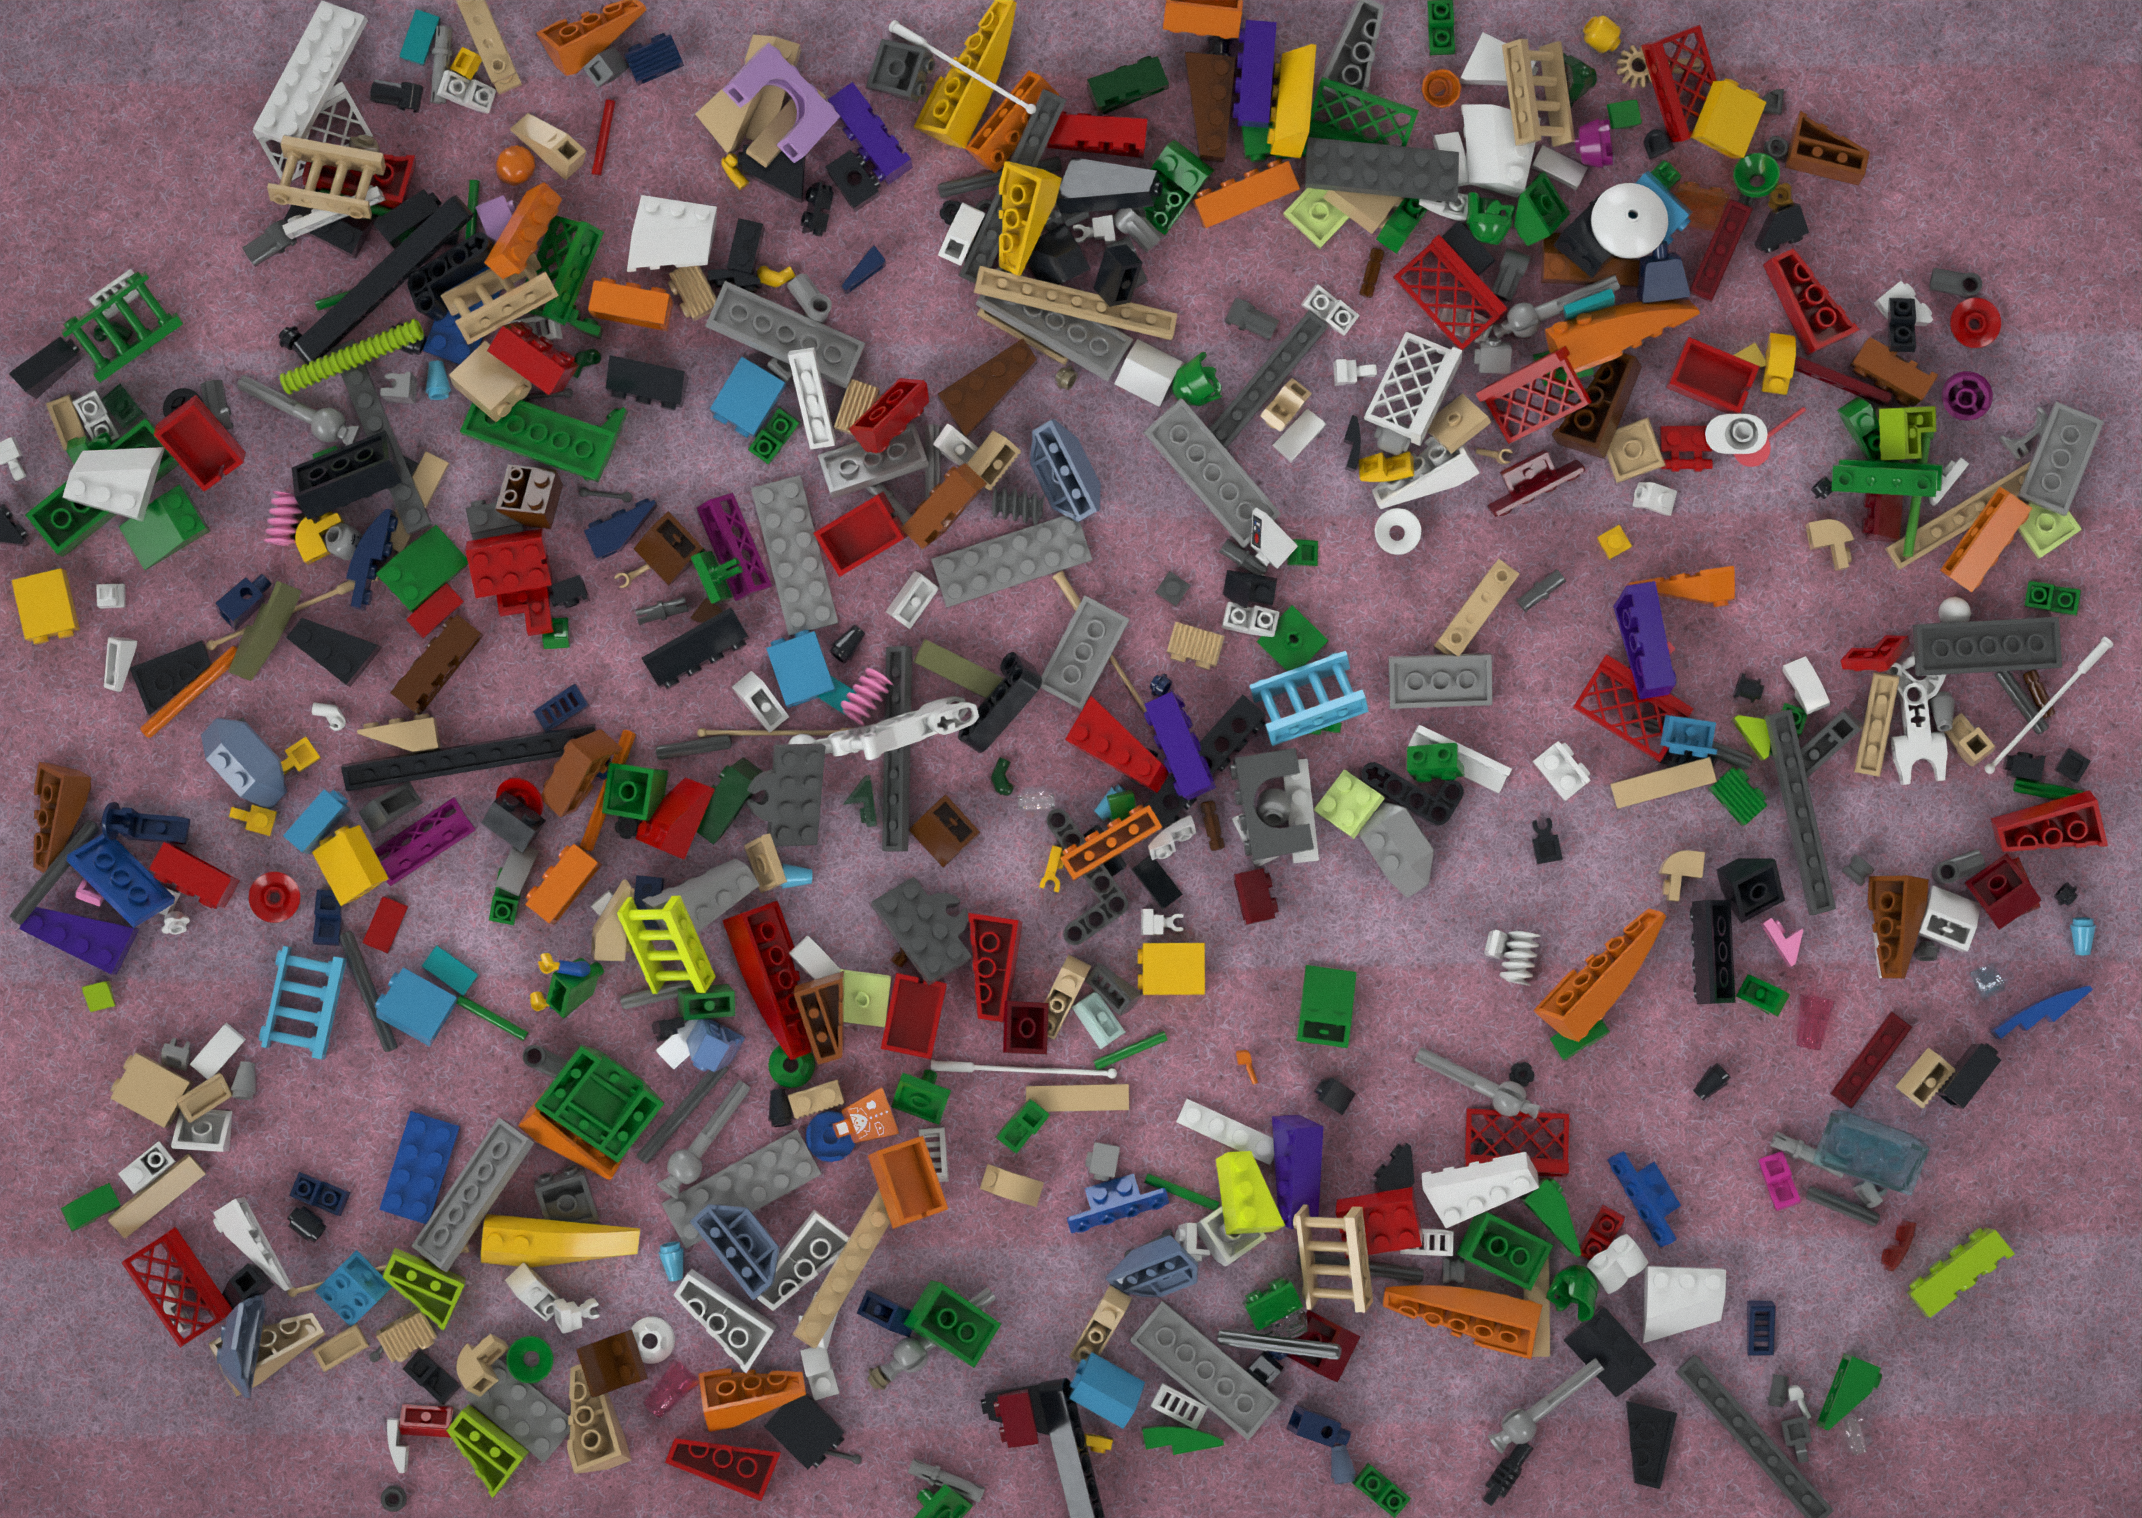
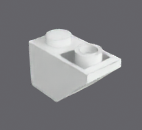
M962 203L949 228L938 256L961 266L970 251L986 213Z
M1902 281L1874 302V305L1888 320L1889 298L1915 299L1916 307L1915 326L1926 327L1933 321L1931 317L1932 312L1924 303L1920 304L1914 297L1916 293L1913 288Z
M158 1141L118 1173V1175L130 1190L137 1194L162 1175L175 1160L161 1142Z
M523 1262L505 1281L517 1298L547 1322L555 1314L554 1300L560 1298L535 1271Z

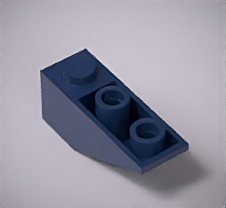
M649 498L641 500L634 504L636 508L626 512L625 509H621L611 514L612 518L603 522L602 519L588 524L589 528L584 530L598 561L623 550L658 506L655 500L649 501Z

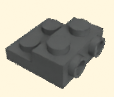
M881 39L866 87L870 90L891 94L899 99L918 103L919 98L924 97L927 91V84L925 82L927 74L932 73L934 70L935 60L933 59V54L924 48Z
M496 497V502L486 504V500L471 502V507L466 508L473 540L524 531L523 524L496 511L495 508L499 497Z
M570 1165L563 1169V1173L553 1175L552 1172H546L541 1174L538 1180L534 1181V1189L544 1219L578 1223H591L599 1220V1214L592 1196V1189L584 1167L578 1168L577 1165Z

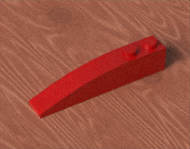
M778 900L722 920L746 985L762 1017L790 1060L811 1053V1044L794 996V989L798 985L797 981H800L799 971H795L792 956L789 952L795 947Z

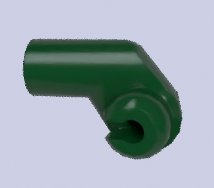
M109 321L122 340L128 342L133 331L116 321ZM97 324L94 328L93 337L96 341L103 342L107 339V336Z
M591 348L577 352L574 356V362L579 367L573 374V377L578 379L583 367L600 363L602 359L601 354L596 349Z
M999 757L992 772L991 781L998 794L1009 796L1012 794L1014 787L1013 784L1008 782L1005 774L1011 762Z

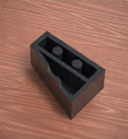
M301 618L286 637L349 687L354 684L382 648L377 644L305 618Z

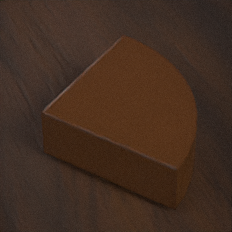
M705 598L690 619L698 623H704L722 613L723 610L715 604H711V601Z

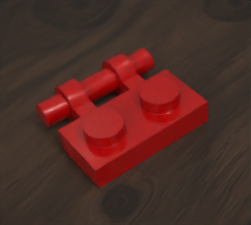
M1660 426V451L1670 452V459H1664L1666 466L1661 467V469H1671V472H1679L1680 469H1694V472L1712 469L1713 460L1702 458V452H1712V449L1706 442L1705 432L1707 426ZM1679 452H1693V459H1680Z

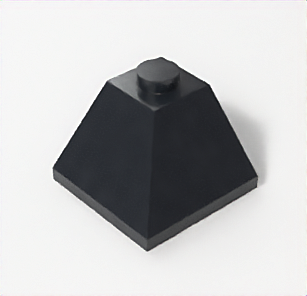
M1066 224L1040 236L1028 260L1036 280L1057 285L1090 270L1079 245Z
M1738 858L1716 869L1721 890L1726 899L1731 900V908L1741 923L1785 901L1776 860L1773 858Z

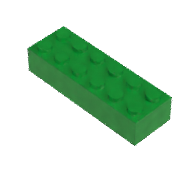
M145 418L106 450L158 448L164 446L153 435L155 431L153 423ZM166 448L163 452L155 483L179 465ZM67 481L25 514L55 553L61 557H65L117 515L63 498Z

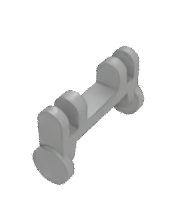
M2039 406L2035 409L2037 419L2034 429L2021 439H2009L2003 435L1998 437L2002 445L2010 451L2017 461L2021 457L2016 450L2019 449L2025 456L2029 451L2024 444L2038 433L2040 436L2043 433L2048 416Z

